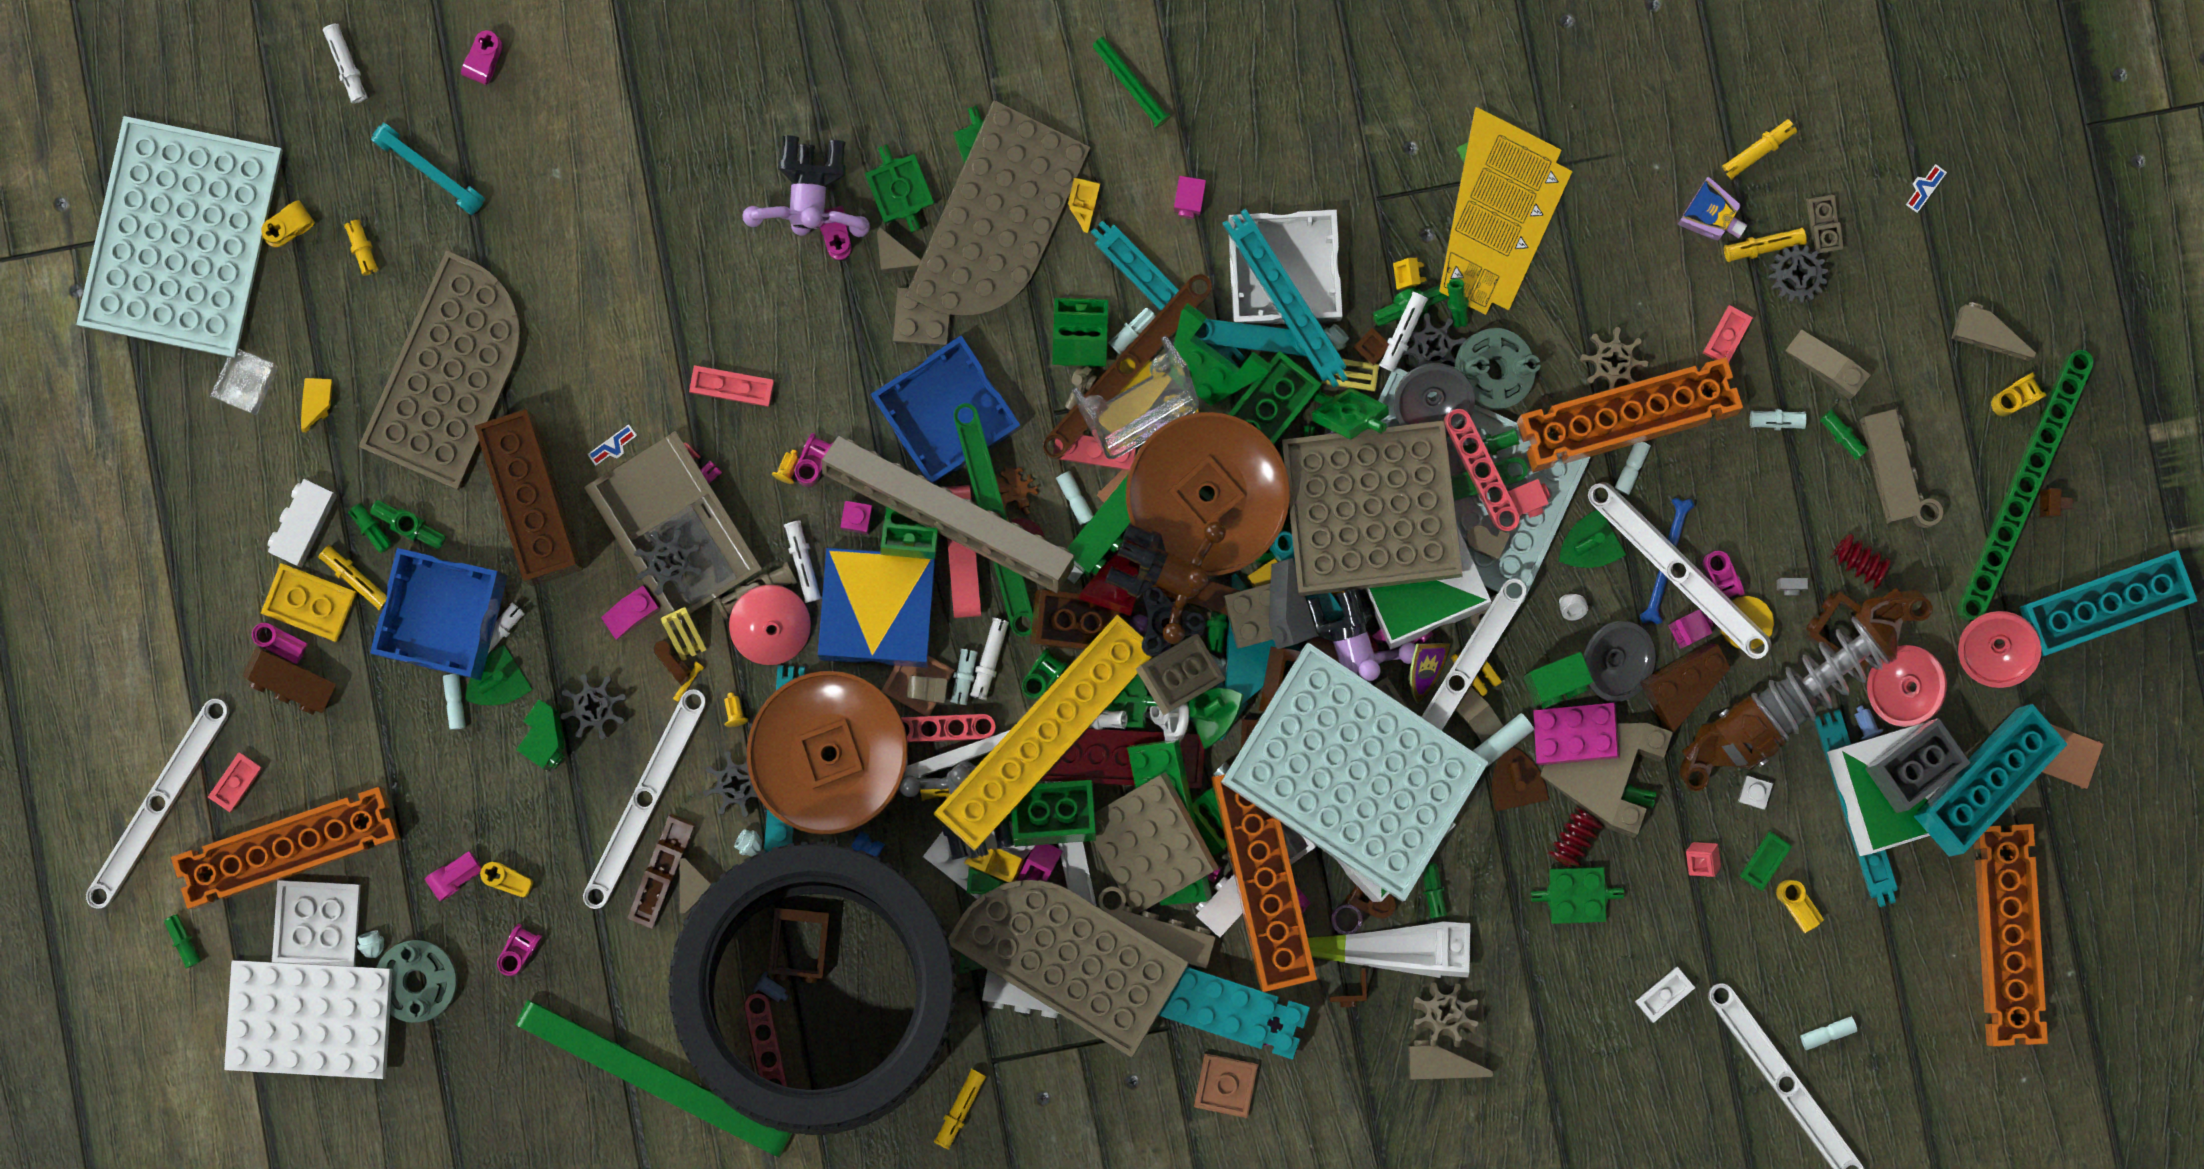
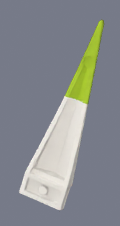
M1438 922L1375 932L1308 938L1311 956L1314 958L1438 978L1441 975L1469 976L1470 923Z

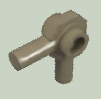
M1086 366L1083 369L1078 367L1074 372L1071 381L1075 387L1065 404L1067 409L1071 410L1079 402L1086 389L1089 390L1097 382L1098 377L1094 375V368Z

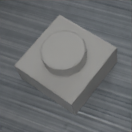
M1780 578L1776 580L1777 591H1784V596H1800V591L1808 589V578Z

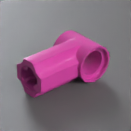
M260 623L252 631L254 643L295 664H298L308 645V643L268 623ZM269 628L272 631V639L267 643H262L259 639V634L261 630Z
M468 851L448 866H442L435 870L424 880L439 902L457 892L460 889L459 886L479 874L482 868L471 851Z

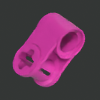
M485 30L477 34L471 50L461 69L462 76L484 85L489 84L503 48L502 41L495 33ZM492 41L494 43L493 47H487L486 49L483 46L484 42Z
M843 205L824 210L825 213H830L831 211L845 213ZM837 222L823 223L820 229L829 255L836 260L846 259L852 250L847 230L848 225ZM841 241L842 249L837 250L835 247V242Z
M811 433L795 467L796 479L804 487H812L817 484L822 475V459L833 444L817 438L815 433ZM803 468H813L815 471L814 476L811 479H803L800 476Z
M1714 551L1707 554L1702 563L1707 578L1728 598L1737 594L1739 596L1744 595L1742 583L1734 570L1729 556L1723 551ZM1714 556L1720 557L1723 562V566L1719 571H1715L1710 565V561ZM1732 586L1730 589L1722 591V589Z
M518 923L498 958L497 967L499 971L510 977L519 975L539 946L542 936L530 933L522 928V924ZM520 937H522V938L528 940V941H529V944L526 943V942H524V941H522V940L520 939ZM514 956L518 961L517 968L514 971L508 972L504 968V961L508 957Z

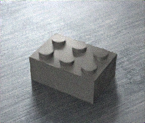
M1938 718L1924 723L1865 769L1894 811L1899 813L1911 809L1964 769L1970 762Z

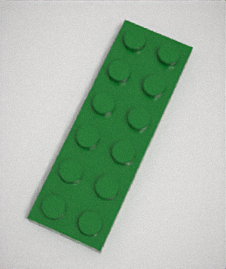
M1179 740L1137 744L1127 747L1136 789L1166 772L1197 828ZM1207 875L1160 901V905L1206 902L1212 899Z

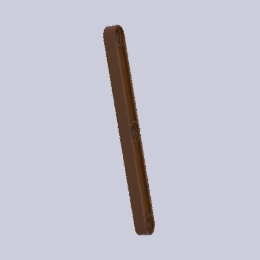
M1197 274L1191 277L1050 432L1043 442L1044 453L1049 458L1059 459L1063 457L1177 332L1181 311L1185 305L1189 303L1197 309L1206 300L1212 289L1211 280L1207 276ZM1196 280H1203L1208 288L1205 293L1196 294L1192 290V284ZM1129 359L1135 363V370L1132 373L1125 374L1120 370V364L1123 360ZM1052 439L1060 440L1063 443L1062 451L1057 454L1049 452L1047 449L1049 441Z

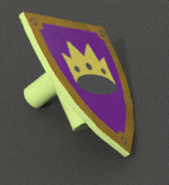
M1450 643L1416 644L1408 676L1411 692L1416 703H1419L1428 694L1437 681L1445 664Z

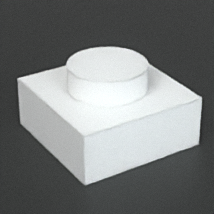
M1745 776L1738 802L1765 810L1773 784Z

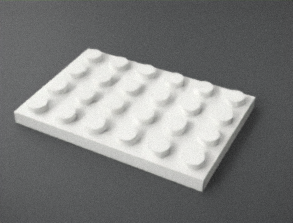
M232 961L224 1070L386 1079L393 969Z

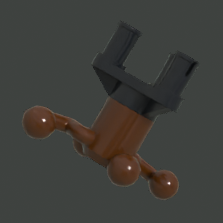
M1219 522L1207 524L1204 530L1205 538L1193 555L1191 562L1166 552L1161 533L1156 531L1151 533L1129 523L1117 556L1140 564V570L1134 576L1112 566L1109 570L1105 583L1127 591L1128 595L1135 598L1154 585L1177 594L1172 606L1169 624L1163 630V637L1170 644H1177L1184 638L1185 632L1184 628L1180 625V621L1187 600L1197 596L1208 584V576L1201 565L1213 544L1219 543L1225 538L1226 530Z

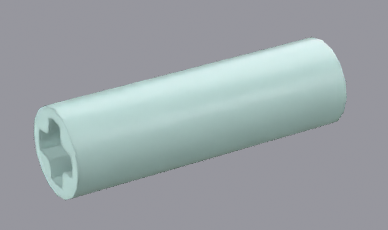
M1520 713L1474 749L1473 752L1488 761L1485 767L1487 768L1530 734L1534 728L1529 720Z

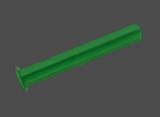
M1104 37L1098 38L1093 43V48L1155 123L1153 127L1157 129L1166 123L1172 115L1164 112Z

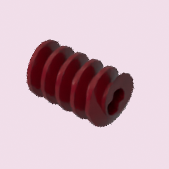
M1851 533L1840 541L1829 560L1838 556L1837 566L1847 562L1846 572L1856 568L1855 578L1865 574L1864 584L1866 585L1873 580L1875 581L1873 590H1876L1889 571L1890 559L1885 558L1880 562L1881 553L1876 552L1871 556L1872 547L1867 546L1862 550L1863 541L1860 539L1853 544L1854 535Z
M1576 807L1575 809L1579 812V815L1571 813L1569 816L1574 824H1564L1565 829L1569 833L1560 832L1558 834L1563 843L1555 841L1553 846L1557 852L1548 851L1547 853L1550 857L1571 868V865L1580 867L1581 864L1576 857H1586L1585 852L1581 849L1582 846L1591 848L1592 845L1587 838H1597L1593 828H1603L1597 819Z

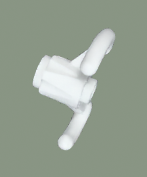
M1185 703L1166 715L1162 714L1158 706H1148L1147 710L1150 709V712H1146V717L1153 720L1155 724L1164 730L1165 741L1179 740L1181 742L1189 722L1188 704Z

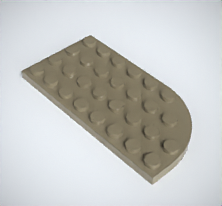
M993 101L905 297L935 311L958 316L992 311L1013 299L1026 286L1036 270L1071 192L1073 180L1077 178L1090 147L997 101Z
M446 250L359 444L361 449L456 490L460 489L480 444L475 425L490 421L516 362L520 345V325L515 305L504 286L485 268Z
M1020 880L1009 882L982 895L965 911L948 938L952 948L1131 1058L1134 1057L1189 965V962L1074 892L1045 881Z

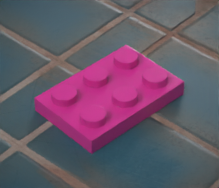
M1615 703L1533 710L1536 763L1538 765L1619 758Z

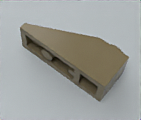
M1969 302L1968 305L1965 304L1960 308L1951 339L2025 361H2031L2035 358L2036 352L1992 312L1984 310L1985 306Z
M1802 329L1785 350L1786 353L1848 400L1857 394L1870 377L1868 372L1851 359Z
M1415 1040L1414 1046H1408L1410 1080L1493 1077V1071L1439 1046L1432 1047L1430 1040Z

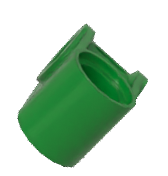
M1046 648L1022 682L1023 695L1029 700L1040 699L1061 676L1068 663L1059 661ZM1029 681H1038L1042 686L1041 691L1037 694L1029 693L1026 688Z

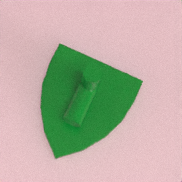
M1595 510L1578 521L1569 531L1561 546L1558 562L1572 567L1594 568L1612 563L1626 554L1606 518L1598 510Z
M505 645L500 646L487 656L481 680L470 678L465 701L478 705L496 706L510 703L532 691L531 686Z
M1216 688L1207 690L1187 702L1189 717L1193 719L1204 749L1209 748L1220 740L1234 724L1240 711L1244 694L1232 689Z

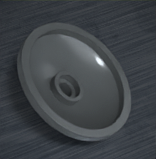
M1431 363L1419 366L1403 377L1396 388L1393 406L1396 418L1401 426L1444 421L1446 414L1455 409H1463L1471 417L1475 407V395L1470 381L1461 371L1450 365ZM1430 392L1437 393L1434 397L1427 396ZM1454 414L1451 418V425L1455 429H1460L1464 425V418L1460 414ZM1445 428L1446 438L1450 436Z
M1616 621L1605 625L1595 633L1588 643L1584 654L1585 663L1593 680V683L1588 686L1593 693L1605 700L1618 702L1634 697L1643 689L1640 681L1652 675L1656 657L1653 641L1647 631L1629 621Z

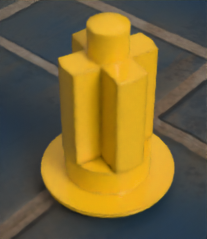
M792 450L791 453H785L777 473L772 472L773 477L781 482L794 484L791 478L799 461L796 450Z
M732 692L728 693V698L724 699L728 715V721L725 723V726L737 727L746 724L749 719L743 717L739 697L735 696Z

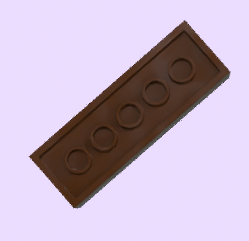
M525 409L475 425L523 581L530 586H535L582 571L583 567L535 416Z

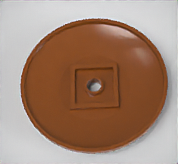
M1199 412L1184 415L1171 420L1157 429L1143 443L1134 457L1126 484V505L1131 524L1151 533L1152 531L1161 533L1165 550L1170 554L1191 562L1193 555L1205 538L1204 530L1207 524L1219 522L1224 526L1226 530L1225 538L1221 542L1213 544L1201 565L1207 576L1223 575L1237 571L1262 556L1278 537L1284 525L1290 499L1287 471L1280 454L1272 442L1260 430L1248 422L1235 416L1216 412ZM1206 485L1214 489V496L1209 501H1203L1199 497L1200 489Z
M836 671L809 673L789 681L776 690L766 700L756 715L747 743L748 772L754 790L761 802L775 817L785 824L804 832L820 835H833L855 830L881 814L897 794L904 779L908 761V742L905 727L893 703L881 690L866 680L852 674ZM834 747L837 751V756L833 761L827 762L823 757V753L826 748Z

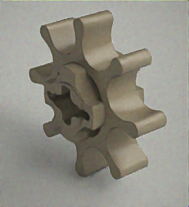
M1619 327L1613 330L1614 338L1610 343L1602 342L1597 334H1593L1590 340L1596 344L1597 354L1594 356L1583 354L1579 358L1580 362H1591L1596 369L1595 374L1589 377L1586 383L1591 385L1595 379L1604 378L1609 383L1608 390L1614 389V384L1617 380H1625L1628 384L1636 383L1630 376L1631 369L1633 367L1645 369L1648 366V361H1637L1632 356L1633 348L1641 344V339L1637 338L1631 345L1622 344L1619 340L1621 331ZM1605 349H1609L1607 353L1602 354ZM1613 355L1616 356L1617 361L1623 362L1618 363L1615 368L1612 367L1611 362L1607 361ZM1625 369L1624 373L1619 374L1620 370Z
M1431 983L1429 992L1433 996V1000L1423 1001L1419 997L1414 999L1413 1008L1423 1011L1426 1016L1421 1019H1415L1413 1029L1415 1031L1424 1027L1432 1029L1434 1032L1430 1041L1432 1047L1436 1046L1437 1039L1440 1036L1447 1035L1453 1039L1454 1046L1458 1048L1462 1040L1458 1030L1468 1029L1472 1033L1477 1031L1478 1022L1468 1019L1465 1014L1470 1011H1476L1478 1001L1476 999L1467 1003L1459 1001L1457 996L1460 994L1461 985L1458 983L1455 984L1454 991L1449 995L1441 994L1438 991L1437 984ZM1450 1009V1012L1447 1014V1016H1445L1444 1020L1441 1021V1018L1444 1016V1014H1446L1447 1010Z

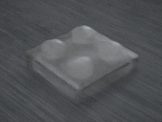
M237 349L236 358L228 356L210 396L257 416L279 366Z

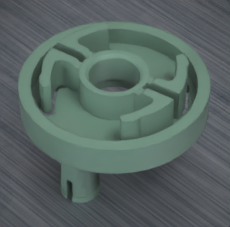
M1489 328L1470 336L1461 345L1455 360V368L1461 371L1472 385L1475 405L1488 410L1505 409L1523 400L1532 388L1535 372L1540 369L1541 365H1536L1540 363L1539 358L1532 355L1530 348L1522 338L1502 328ZM1489 360L1498 362L1501 367V375L1497 380L1492 379L1487 374L1490 366H1486V364H1489Z
M421 940L406 941L392 947L379 961L376 968L387 969L388 965V969H393L392 1002L390 1004V1015L405 1022H424L442 1014L452 1003L458 985L457 971L450 956L439 946ZM431 959H432V960L435 962V964L437 965V967H438V970H437V971H435L437 968H436V966L434 965V963L431 961ZM416 970L421 971L427 980L425 988L420 992L410 990L407 985L408 975ZM437 984H440V985H441L440 993H439V996H438V998H437V1000H436L437 1002H440V1003H436V1002H435V999H436V997H437V995H438V992H439V985H437Z

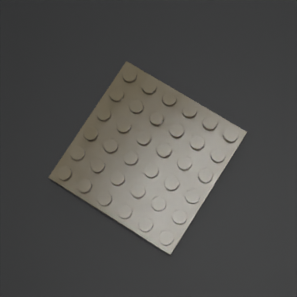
M1444 421L1387 427L1383 434L1373 429H1368L1351 440L1338 433L1282 440L1284 463L1290 488L1289 509L1299 596L1463 577Z

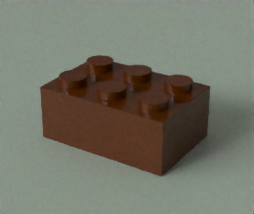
M1036 590L1030 645L1084 651L1115 616L1120 615V612L1079 599L1080 594L1060 591L1055 593L1051 590Z

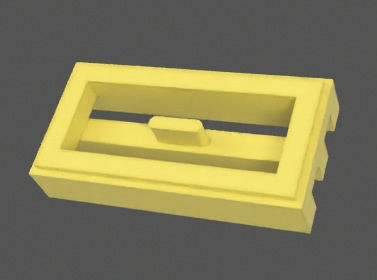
M1342 359L1346 366L1373 370V373L1370 375L1344 371L1347 377L1369 380L1371 385L1350 381L1342 382L1336 379L1339 384L1338 387L1375 392L1379 365L1375 364L1372 366L1366 362ZM1328 379L1324 382L1322 381V384L1331 385Z
M686 607L661 618L662 624L682 661L687 659L686 655H697L696 651L699 649L701 652L707 650ZM683 615L696 643H691L678 617ZM669 621H674L687 646L686 648L682 649Z

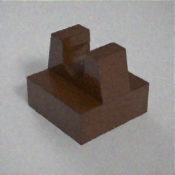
M1371 328L1353 349L1374 366L1385 354L1389 343L1376 330Z
M2050 488L2040 491V518L2061 516V511L2073 509V498L2061 497V489Z

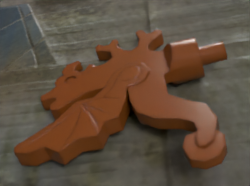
M1005 466V472L1001 471L1000 475L1008 480L1009 484H1006L1003 478L995 475L999 492L1004 493L1001 496L1004 510L1008 503L1016 501L1020 511L1023 510L1025 516L1030 514L1028 509L1030 503L1026 494L1032 493L1037 495L1038 492L1036 490L1038 486L1029 489L1027 485L1033 482V479L1030 478L1031 475H1027V481L1023 482L1020 480L1021 475H1018L1019 472H1023L1022 468L1009 469Z

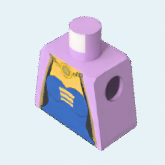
M1709 177L1704 181L1678 225L1717 241L1725 230L1739 239L1747 227V224L1734 217L1741 205Z

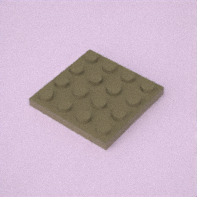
M1166 772L1094 813L1096 841L1094 843L1119 889L1124 893L1129 907L1133 908V914L1146 910L1219 869Z

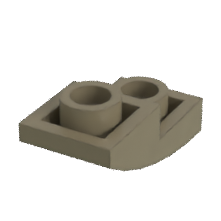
M1835 195L1807 198L1808 215L1815 250L1818 253L1844 249L1841 224L1838 222Z

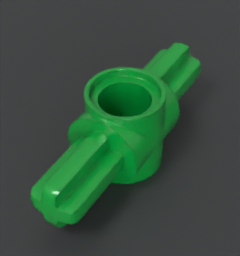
M1440 285L1424 292L1419 289L1416 290V288H1409L1396 295L1392 305L1375 311L1373 318L1380 327L1395 320H1401L1412 292L1428 298L1419 317L1421 319L1428 312L1429 306L1446 300L1448 296L1439 292ZM1413 309L1407 323H1409L1415 309Z
M376 500L371 507L370 513L390 524V529L413 542L418 539L435 549H440L446 539L445 535L426 526V520L403 508L397 510L380 500ZM406 518L414 520V527L409 532L402 530V522Z

